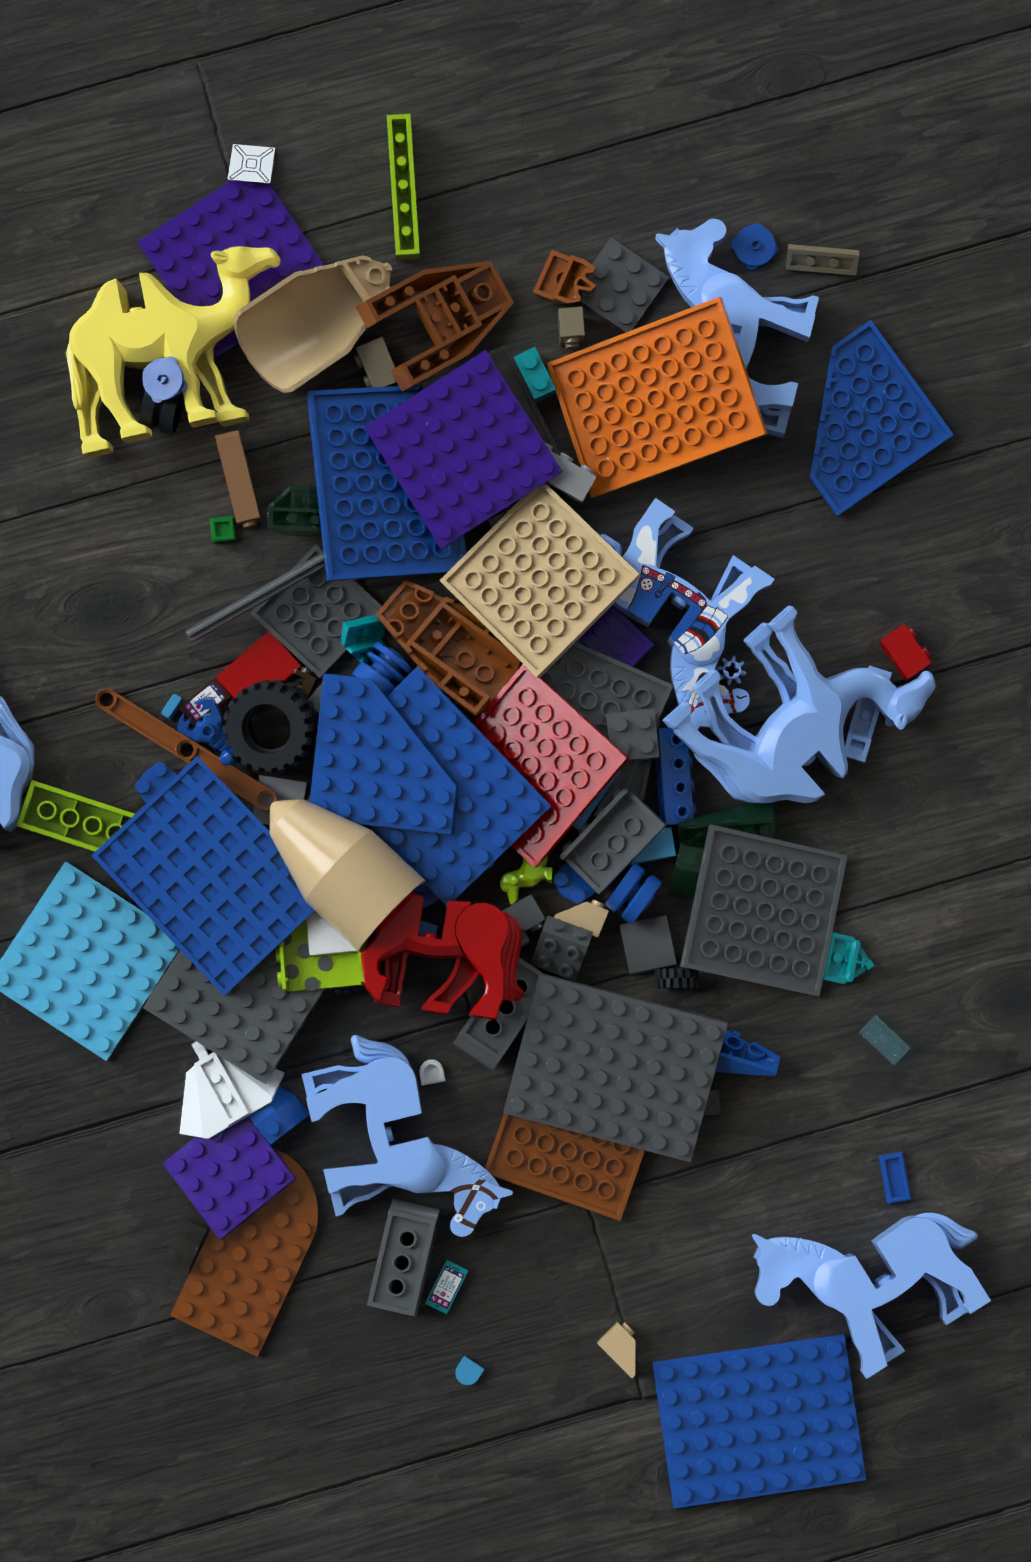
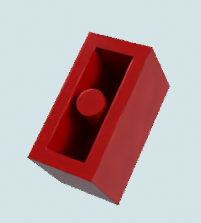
M903 624L881 639L878 644L906 682L931 664L929 660L931 655L924 646L920 647L916 642L917 635L910 626L907 628Z

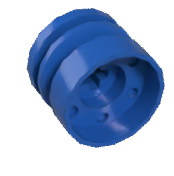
M376 642L373 648L380 656L378 657L369 651L367 656L373 662V665L370 666L361 662L351 675L353 677L373 679L387 697L396 688L394 682L401 683L405 679L401 675L402 672L408 676L413 669L396 651Z

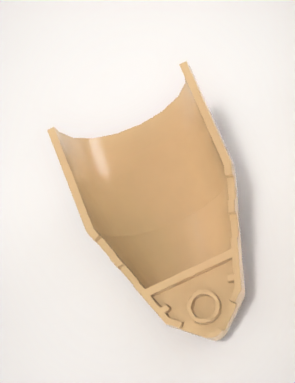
M362 255L333 264L294 272L239 309L233 319L234 330L240 347L251 365L273 388L287 393L294 391L348 354L358 338L366 330V326L356 307L390 288L391 265L387 262L381 263L371 260L370 257Z
M304 799L275 801L271 804L269 834L305 902L358 952L363 949L362 946L368 937L393 909L415 888L425 883V880L372 830Z

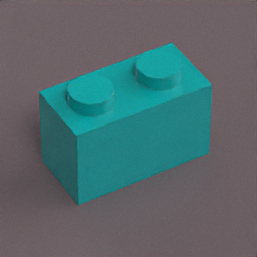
M535 347L514 357L536 404L556 394V388Z

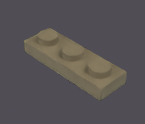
M788 244L786 269L856 276L859 250Z

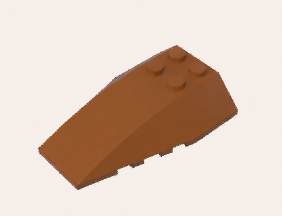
M404 580L376 613V617L438 688L475 716L488 707L523 664L467 607L455 603L451 598L434 594V591L410 581Z

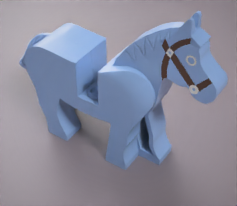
M353 1035L351 1037V1044L355 1058L360 1062L369 1064L359 1067L337 1065L302 1074L312 1122L320 1120L327 1112L341 1104H366L368 1133L378 1163L323 1169L336 1216L343 1215L353 1204L368 1200L392 1186L414 1193L451 1191L454 1193V1207L457 1211L450 1223L451 1231L457 1236L464 1237L472 1233L482 1214L493 1208L497 1209L500 1198L513 1194L511 1190L500 1187L495 1178L469 1156L453 1148L433 1144L429 1137L391 1146L390 1141H393L394 1137L391 1126L386 1127L385 1122L423 1113L416 1074L405 1055L392 1045Z

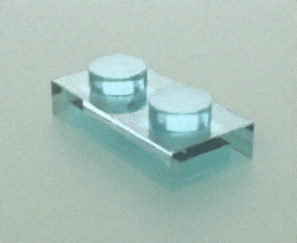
M874 1015L859 1031L893 1066L910 1049L877 1015Z

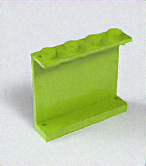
M306 919L290 934L292 937L290 944L285 946L284 940L279 944V948L275 950L277 963L281 962V972H277L278 986H282L285 992L307 990L305 988V981L309 977H315L319 981L318 989L364 985L361 954L369 944L368 939L363 944V949L360 952L301 958L297 953L298 947L302 944L309 945ZM324 956L329 957L332 961V967L327 971H322L318 967V960ZM290 964L296 965L299 969V974L294 979L287 978V966Z

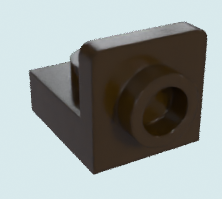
M302 667L301 671L295 669L293 673L305 679L304 683H299L296 690H303L307 694L305 698L308 700L319 680L314 677L315 672L304 667Z

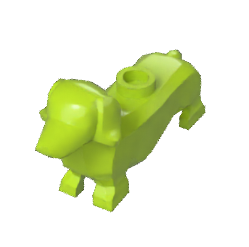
M548 856L538 868H534L523 857V864L520 869L502 875L500 887L503 892L507 893L510 905L518 901L519 888L535 887L544 879L547 883H552V867H546Z

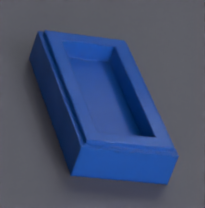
M903 1152L879 1155L887 1204L911 1200Z

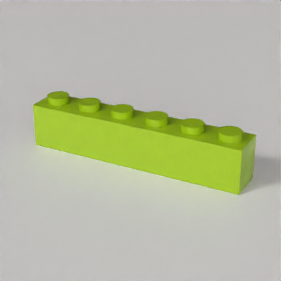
M387 115L397 262L420 260L411 115Z

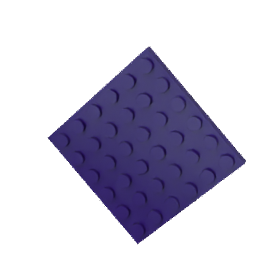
M231 180L138 241L139 246L172 295L179 301L194 306H212L222 298L223 286L217 264L211 257V252L223 251L237 246L251 248L266 247L273 249L278 254L281 260L278 267L269 268L248 281L250 302L294 272L324 266L270 184L262 182ZM235 330L218 341L214 346V357L216 360L240 345Z
M486 350L364 427L441 549L563 472Z

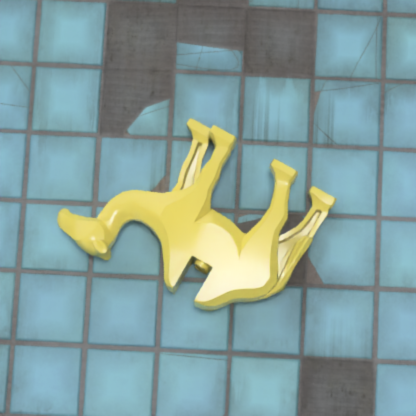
M237 246L223 251L211 252V257L217 264L223 286L221 300L212 306H194L179 301L154 276L148 273H139L145 309L142 307L130 309L127 291L117 279L106 282L100 288L92 307L73 325L66 350L71 379L72 400L78 413L80 438L83 441L81 447L84 456L93 458L114 452L113 445L100 437L98 416L102 402L119 423L121 439L125 443L152 437L151 429L137 422L125 401L124 369L125 367L145 369L148 364L158 358L172 356L178 360L184 374V380L187 382V390L183 393L189 423L193 428L217 422L222 427H227L249 421V413L245 409L232 405L227 396L223 378L215 365L214 346L234 330L233 319L236 312L250 303L248 281L257 274L280 265V257L273 249ZM198 377L210 393L215 410L203 407Z

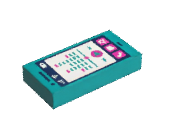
M446 1260L425 1304L447 1314L468 1270Z

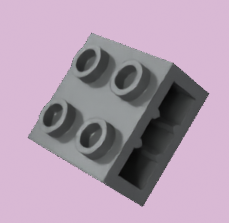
M547 916L530 965L575 981L593 932Z

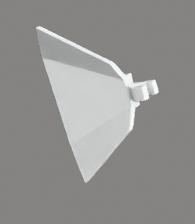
M198 1042L191 1044L200 1060L194 1063V1066L186 1072L180 1134L210 1139L272 1102L285 1074L284 1072L275 1069L267 1083L263 1084L214 1052L209 1055L206 1047Z

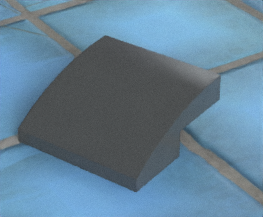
M666 915L636 921L632 925L630 923L619 925L630 975L677 966Z

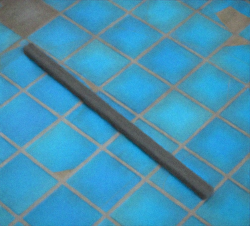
M324 552L187 629L186 635L191 642L199 640L325 568Z

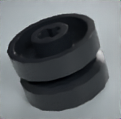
M145 390L139 424L147 426L152 431L159 422L160 432L173 436L177 430L183 409V393H178L174 398L165 400L162 403H156Z

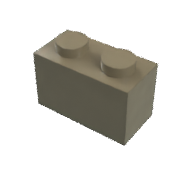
M582 307L558 309L560 347L565 346V349L572 350L578 349L579 345H584L585 332Z
M383 337L356 347L357 355L354 356L358 368H363L366 373V377H363L366 388L398 386L391 373L395 366Z

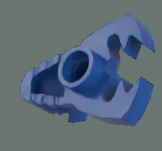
M205 697L195 701L194 704L203 705L200 712L210 709L211 713L203 715V720L197 721L195 727L190 728L189 723L192 717L185 720L184 711L178 722L177 731L194 741L205 742L220 752L219 761L225 767L228 765L236 766L240 758H234L231 754L234 751L232 746H227L225 743L228 735L223 733V725L225 724L223 723V715L213 697Z

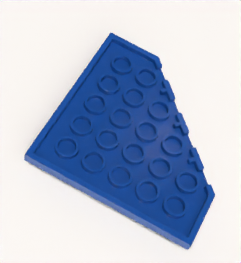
M869 320L832 346L809 479L836 517L954 435L872 320Z
M324 674L310 802L357 824L452 834L457 785L422 743L410 725L403 719L391 701L380 690L376 682L369 678Z

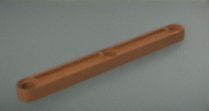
M102 689L97 693L96 704L100 709L188 764L198 756L231 791L261 810L270 812V807H264L261 804L263 795L271 794L274 797V802L279 801L275 792L239 769L230 765L225 767L219 761L218 756L110 689ZM109 693L113 696V703L105 707L101 704V697ZM189 743L194 748L193 754L184 757L181 754V747Z

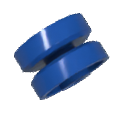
M636 863L633 864L605 904L610 910L616 912L624 902L628 903V906L622 913V918L631 925L639 914H643L655 897L654 893L662 883V881L651 875L641 886L638 882L645 874V869Z

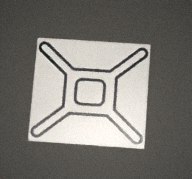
M233 144L228 180L270 183L275 148Z

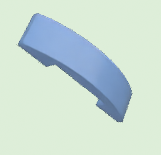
M873 666L868 667L869 669L875 670L883 674L886 678L890 680L892 672H888ZM863 697L857 700L844 744L846 757L865 763L880 712L877 705L870 698Z

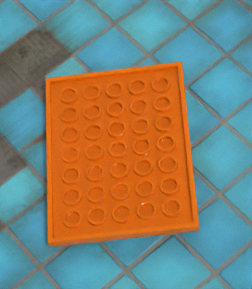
M722 297L714 298L546 363L556 388V394L580 467L583 464L594 470L593 475L596 476V480L589 491L591 498L599 497L767 435Z

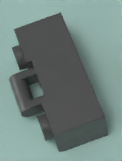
M532 895L501 911L508 913L518 921L522 933L521 948L531 943L525 932L530 930L533 933L544 927L542 922L546 920Z

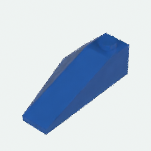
M726 1029L715 1072L776 1076L780 1056L756 1042L749 1043L740 1038L741 1034L735 1030L730 1032Z
M279 1085L272 1102L249 1115V1118L271 1145L308 1117L310 1113L296 1095Z

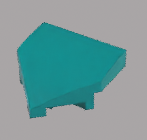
M376 615L343 622L341 644L360 662L367 664L370 661L367 654L369 651L372 653L375 651L373 646L376 642L386 646L381 640L384 637L386 627Z
M832 932L823 980L845 984L852 982L854 978L874 967L873 962L862 949L859 940H855L851 936Z

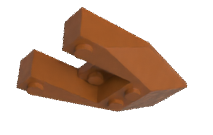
M492 261L422 270L358 305L356 309L365 326L369 328L413 304L435 346L391 370L401 391H404L468 356L514 302Z

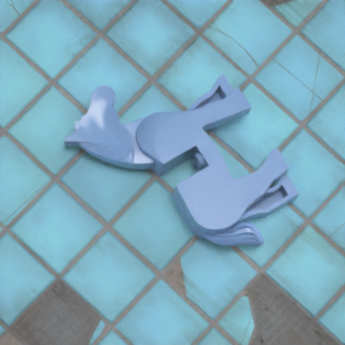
M710 219L693 230H679L677 228L669 236L656 234V241L664 249L665 260L671 278L679 293L690 307L717 297L723 298L746 369L754 350L758 326H768L805 342L809 341L819 297L813 295L804 299L762 297L739 276L708 263L713 247L721 244L725 238L726 226L721 220ZM749 378L767 434L783 438L798 383L788 382L781 385H764ZM769 408L781 409V410H780V411H772V410H769Z
M922 1213L916 1216L904 1217L871 1240L891 1272L890 1275L884 1273L874 1280L876 1283L874 1285L856 1256L851 1253L843 1255L831 1247L807 1239L795 1237L764 1239L756 1234H752L758 1246L753 1256L759 1267V1277L755 1287L757 1300L766 1306L774 1305L779 1300L780 1289L788 1286L794 1278L799 1277L822 1303L844 1314L852 1341L860 1355V1371L866 1379L885 1368L888 1361L905 1351L874 1314L872 1309L895 1299L913 1286L921 1277L926 1279L933 1287L939 1302L940 1319L946 1325L967 1312L973 1313L991 1301L972 1269L961 1262L950 1248L959 1250L966 1247L977 1239V1233L962 1227L949 1217L941 1214ZM958 1291L961 1293L963 1297L964 1304L958 1294Z

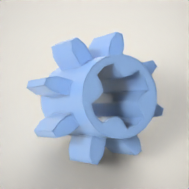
M735 656L732 657L731 661L723 658L722 663L724 667L719 666L716 668L717 671L722 672L720 680H727V686H730L731 681L734 680L737 684H740L741 681L738 676L746 675L745 671H741L744 661L737 663ZM730 665L734 666V670L737 671L732 677L729 676L728 671H725Z

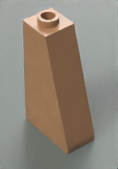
M237 430L216 435V443L237 525H243V528L254 527L257 525V522L261 521L240 433Z

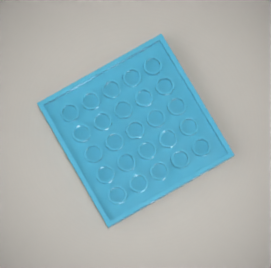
M65 861L0 960V992L102 1059L108 1061L148 1000L147 997L159 983L180 949L145 912Z

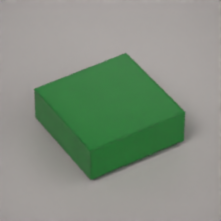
M233 516L209 519L212 543L236 541Z

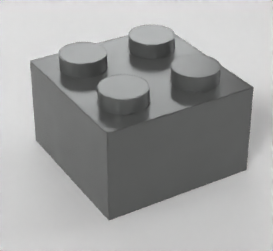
M655 709L606 714L608 739L629 757L627 762L659 759Z

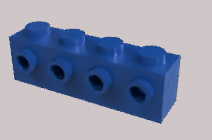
M658 728L657 737L660 757L655 759L659 817L666 825L693 823L697 810L695 803L692 802V793L695 791L694 781L690 777V769L693 767L692 756L689 755L688 746L674 733L672 728Z

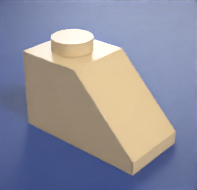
M592 900L591 903L584 902L555 914L554 918L592 931V937L598 938L609 911L605 909V904Z
M617 1321L597 1341V1344L633 1378L635 1376V1339L632 1335L635 1332L625 1322L621 1325Z

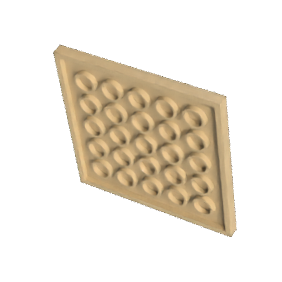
M545 483L521 498L447 572L440 582L539 679L641 575Z

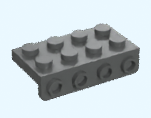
M630 788L618 789L611 796L610 799L612 801L607 807L602 806L594 814L596 818L590 825L586 823L578 831L579 836L575 841L570 840L561 849L563 853L560 855V858L566 861L598 894H602L667 826Z

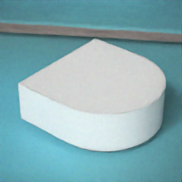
M427 1060L421 1065L419 1071L421 1085L445 1082L444 1069L440 1062Z

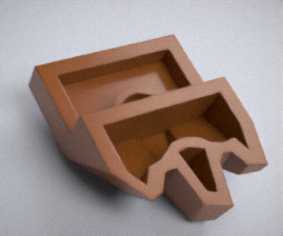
M551 250L533 290V294L557 304L578 302L581 300L579 292L593 294L596 290V285L587 279L589 275L594 274L596 267L579 257L567 256Z

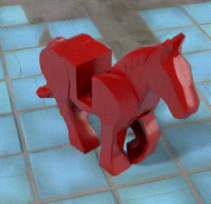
M412 891L375 929V936L361 954L364 985L369 994L375 999L374 1004L400 1008L402 983L408 955L436 959L456 958L453 971L448 980L429 997L421 1007L422 1012L448 1015L454 1003L472 986L479 974H481L484 980L485 994L470 1011L469 1017L496 1021L500 1006L504 1000L518 1001L524 996V991L518 986L516 979L517 964L522 945L520 925L514 917L506 912H501L496 906L487 903L472 904L471 902L448 901L442 939H438V935L423 933L422 937L419 936L424 908V897ZM383 960H385V976L379 972V966Z

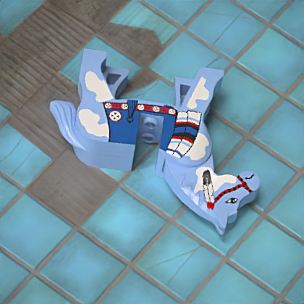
M655 498L634 528L631 544L623 556L622 547L618 542L606 534L600 535L641 575L613 606L622 614L648 628L668 597L672 599L671 603L680 610L684 608L688 610L667 640L672 648L670 656L671 681L674 685L673 689L678 705L684 701L691 705V724L697 730L699 728H710L709 718L702 698L696 694L692 686L710 670H715L725 645L727 621L742 610L756 593L769 588L775 579L756 566L751 568L733 555L711 600H709L703 593L684 579L660 569L662 558L668 549L680 540L687 538L691 534L693 527L676 517L673 509ZM667 522V523L663 526V528H662L661 530H659L660 526H661L663 523ZM719 684V694L728 715L743 712L749 705V694L739 688L728 691Z

